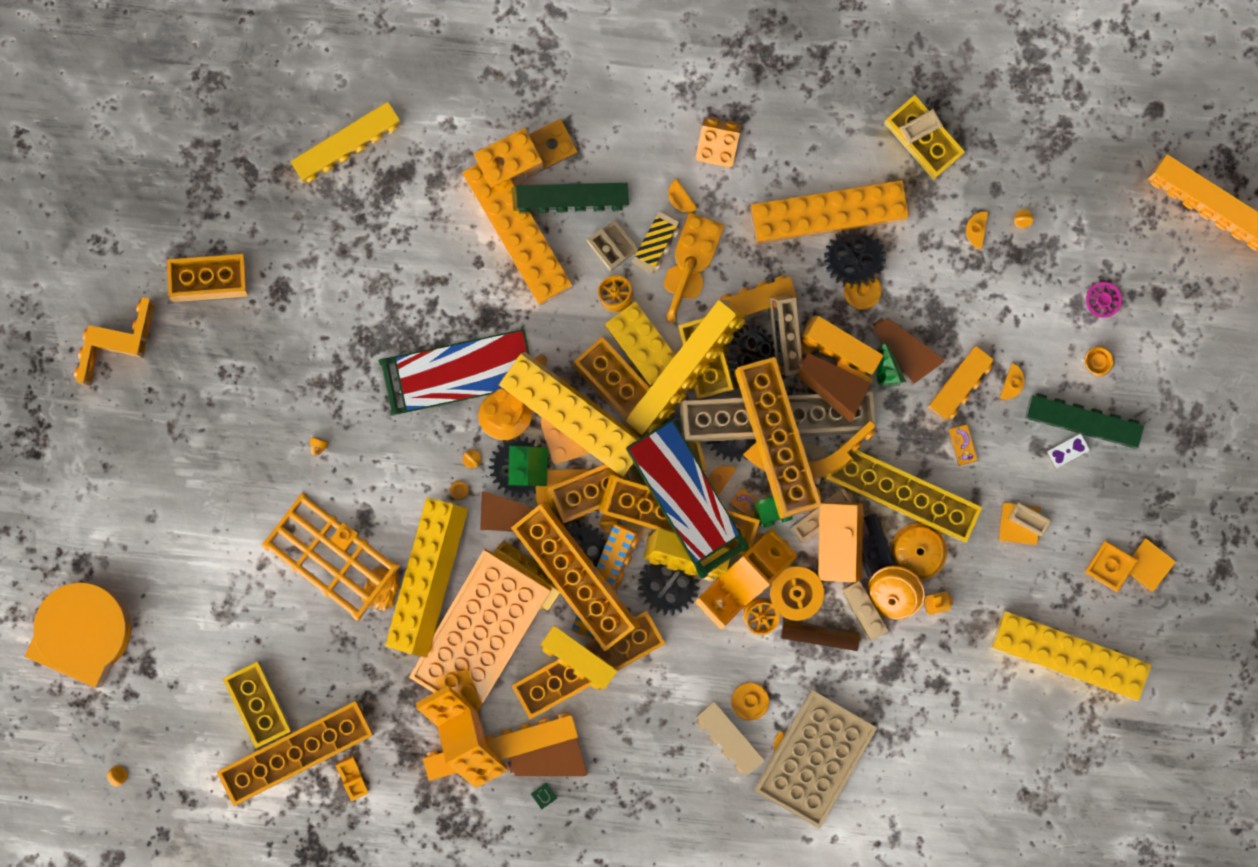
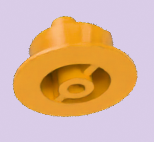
M499 389L487 396L481 403L478 411V420L482 430L497 440H511L522 435L529 427L532 418L531 409L503 389Z
M790 567L785 569L772 582L770 598L773 607L781 616L789 620H805L812 617L820 609L824 600V588L820 578L813 571L805 567Z

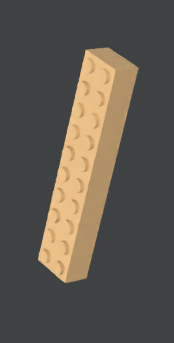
M873 391L867 392L852 422L844 418L818 394L788 396L800 437L856 434L870 420L876 426ZM743 398L683 401L680 404L681 431L686 443L755 439Z

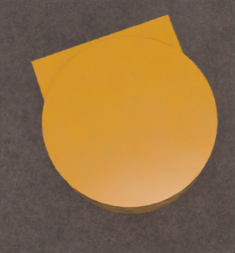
M91 583L64 585L50 593L38 608L34 620V636L24 657L94 688L102 687L111 666L122 657L128 647L132 630L128 609L117 594L104 586Z

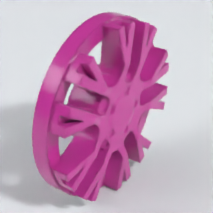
M1099 282L1093 285L1086 294L1088 310L1094 316L1100 318L1113 316L1118 312L1122 304V296L1119 289L1108 282ZM1101 286V293H1098L1095 288ZM1105 286H1108L1107 292H1104ZM1112 288L1116 292V294L1113 296L1109 294V291ZM1091 292L1095 293V294L1097 295V297L1091 295L1090 293H1091ZM1089 298L1094 299L1095 303L1090 304ZM1112 298H1118V301H1112ZM1111 303L1117 305L1115 310L1110 307ZM1097 304L1099 307L1093 310L1092 307ZM1106 307H1108L1110 314H1107ZM1099 308L1104 310L1103 314L1097 313Z

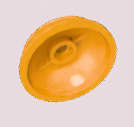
M921 523L910 524L900 529L890 544V552L894 557L895 566L911 570L921 581L937 575L946 562L947 547L944 538L938 531ZM918 548H922L924 551L921 556L917 554Z
M883 567L873 574L868 583L867 593L877 612L886 618L895 620L908 618L917 613L923 605L925 599L923 583L914 572L905 567Z

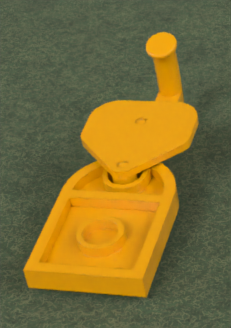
M690 212L688 213L675 249L677 265L668 269L664 279V288L674 294L665 317L667 322L673 323L676 321V314L683 297L692 300L700 295L704 284L700 272H703L710 266L725 225Z
M543 354L537 355L535 359L546 367L547 357ZM541 418V428L553 465L590 454L555 426Z

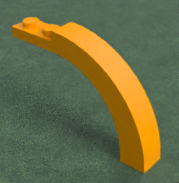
M871 420L835 453L823 459L808 462L813 480L834 474L853 461L849 454L857 452L862 447L860 443L865 439L870 440L876 434L875 430L877 427ZM756 442L743 455L752 464L765 471Z

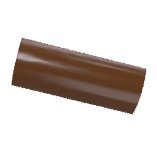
M783 620L780 639L858 651L859 632Z

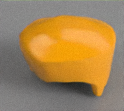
M1094 346L1087 351L1084 364L1091 374L1103 377L1114 368L1115 358L1107 348Z

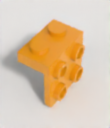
M704 117L696 160L732 167L741 125L731 120L726 122L716 117Z

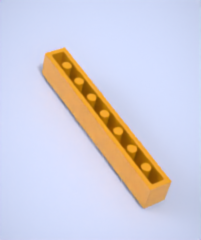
M565 712L556 715L557 719L549 721V718L538 720V724L534 726L527 723L519 726L520 730L512 732L510 728L500 731V736L494 737L493 734L484 737L487 748L499 759L503 760L578 738L572 714L568 715ZM437 750L426 753L427 757L423 758L429 781L457 773L446 764L443 752L438 753Z

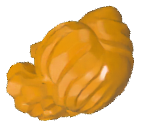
M379 566L372 571L383 579L389 572V569ZM397 571L369 606L370 608L374 605L376 610L379 608L386 611L389 606L394 607L395 595L400 588ZM367 577V583L363 589L372 594L378 585Z

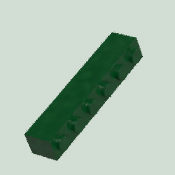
M628 183L515 185L512 188L513 211H519V214H529L535 210H538L539 214L549 213V210H556V213H566L568 210L574 209L576 213L586 212V209H593L594 212H604L605 209H612L613 212H619L629 206Z
M1040 393L1030 396L1024 419L1133 449L1139 448L1144 425H1140L1138 420H1122L1120 415L1110 413V416L1102 414L1103 411L1094 408L1091 411L1085 410L1083 405L1073 403V406L1067 405L1065 400L1055 398L1054 401L1049 400L1046 395Z

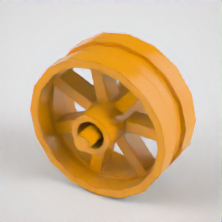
M613 275L607 277L598 287L601 305L610 312H621L630 306L633 301L634 294L630 282L622 276ZM626 287L629 288V292H621ZM604 291L610 293L605 296H602ZM612 298L610 304L605 302V300Z
M753 599L745 606L743 621L754 634L766 635L774 631L778 626L780 620L779 613L768 599ZM763 604H766V605H768V606H767V607L764 609V611H763V610H762V605H763ZM756 606H758V609H757V610H755V611L752 610L753 608H755ZM773 608L774 615L767 614ZM749 613L755 615V617L748 620ZM768 619H773L770 624L767 623ZM757 621L755 628L749 625ZM765 624L766 627L760 628V625Z

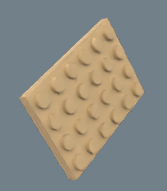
M811 689L753 791L820 829L877 727Z

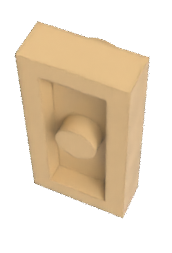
M820 507L812 510L790 526L801 543L819 531Z

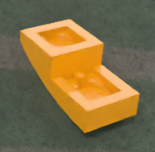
M353 755L335 763L351 801L369 794Z

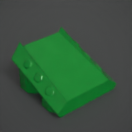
M884 344L875 349L884 355L877 366L878 385L880 387L900 386L903 382H907L890 346Z

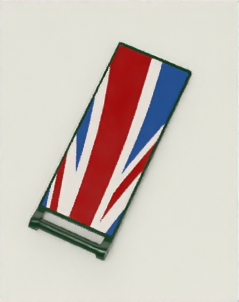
M521 329L379 359L378 362L379 366L382 367L391 408L389 410L390 416L487 396L499 389L505 390L499 385L521 353L526 352L530 355L525 330ZM391 363H395L404 405L402 408H398L389 367Z
M669 420L625 448L702 579L708 576L709 572L735 555L749 549L748 543L740 534L673 420ZM734 540L737 541V546L706 566L701 564V561Z

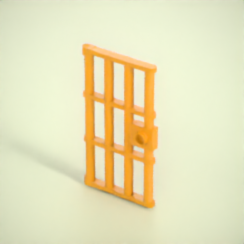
M305 492L300 494L261 545L265 550H270L293 568V572H298L324 592V596H329L351 613L356 621L362 618L400 566L397 563L391 562L369 545V541L360 538V534L347 524L339 522L335 515H330L307 497ZM301 503L327 521V524L321 531L295 512ZM290 518L316 537L310 546H307L284 528ZM333 526L337 531L330 539L326 536V533ZM278 533L304 552L298 562L272 543ZM320 541L347 561L341 571L314 551ZM355 543L359 547L351 555L347 550ZM363 550L389 569V572L383 579L357 560ZM308 557L335 576L329 586L302 566ZM351 566L378 585L372 594H369L345 575ZM340 581L366 600L360 610L333 590Z

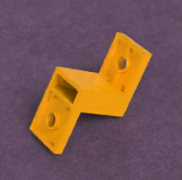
M560 118L528 134L526 128H523L473 153L490 188H493L522 173L525 174L526 178H529L578 152ZM549 140H556L558 146L555 149H549L547 147ZM498 157L505 160L504 166L500 168L494 165V160Z
M145 297L138 301L136 312L139 313L137 320H134L132 325L134 334L88 325V328L83 332L84 346L79 350L78 359H81L80 364L74 372L76 382L87 386L91 385L98 349L143 358L156 302Z
M771 528L742 557L731 565L725 574L717 578L695 600V603L722 630L750 601L766 589L798 555ZM717 601L722 604V607L718 605Z
M449 685L416 702L417 710L438 727L446 764L475 788L483 786L485 783L508 771L507 765L487 748L479 712Z

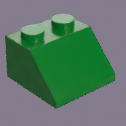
M509 446L508 485L547 486L548 448Z
M774 497L762 499L751 504L755 517L760 520L759 525L763 524L764 528L775 525L774 521L780 520ZM786 517L781 519L782 523L793 520V517Z

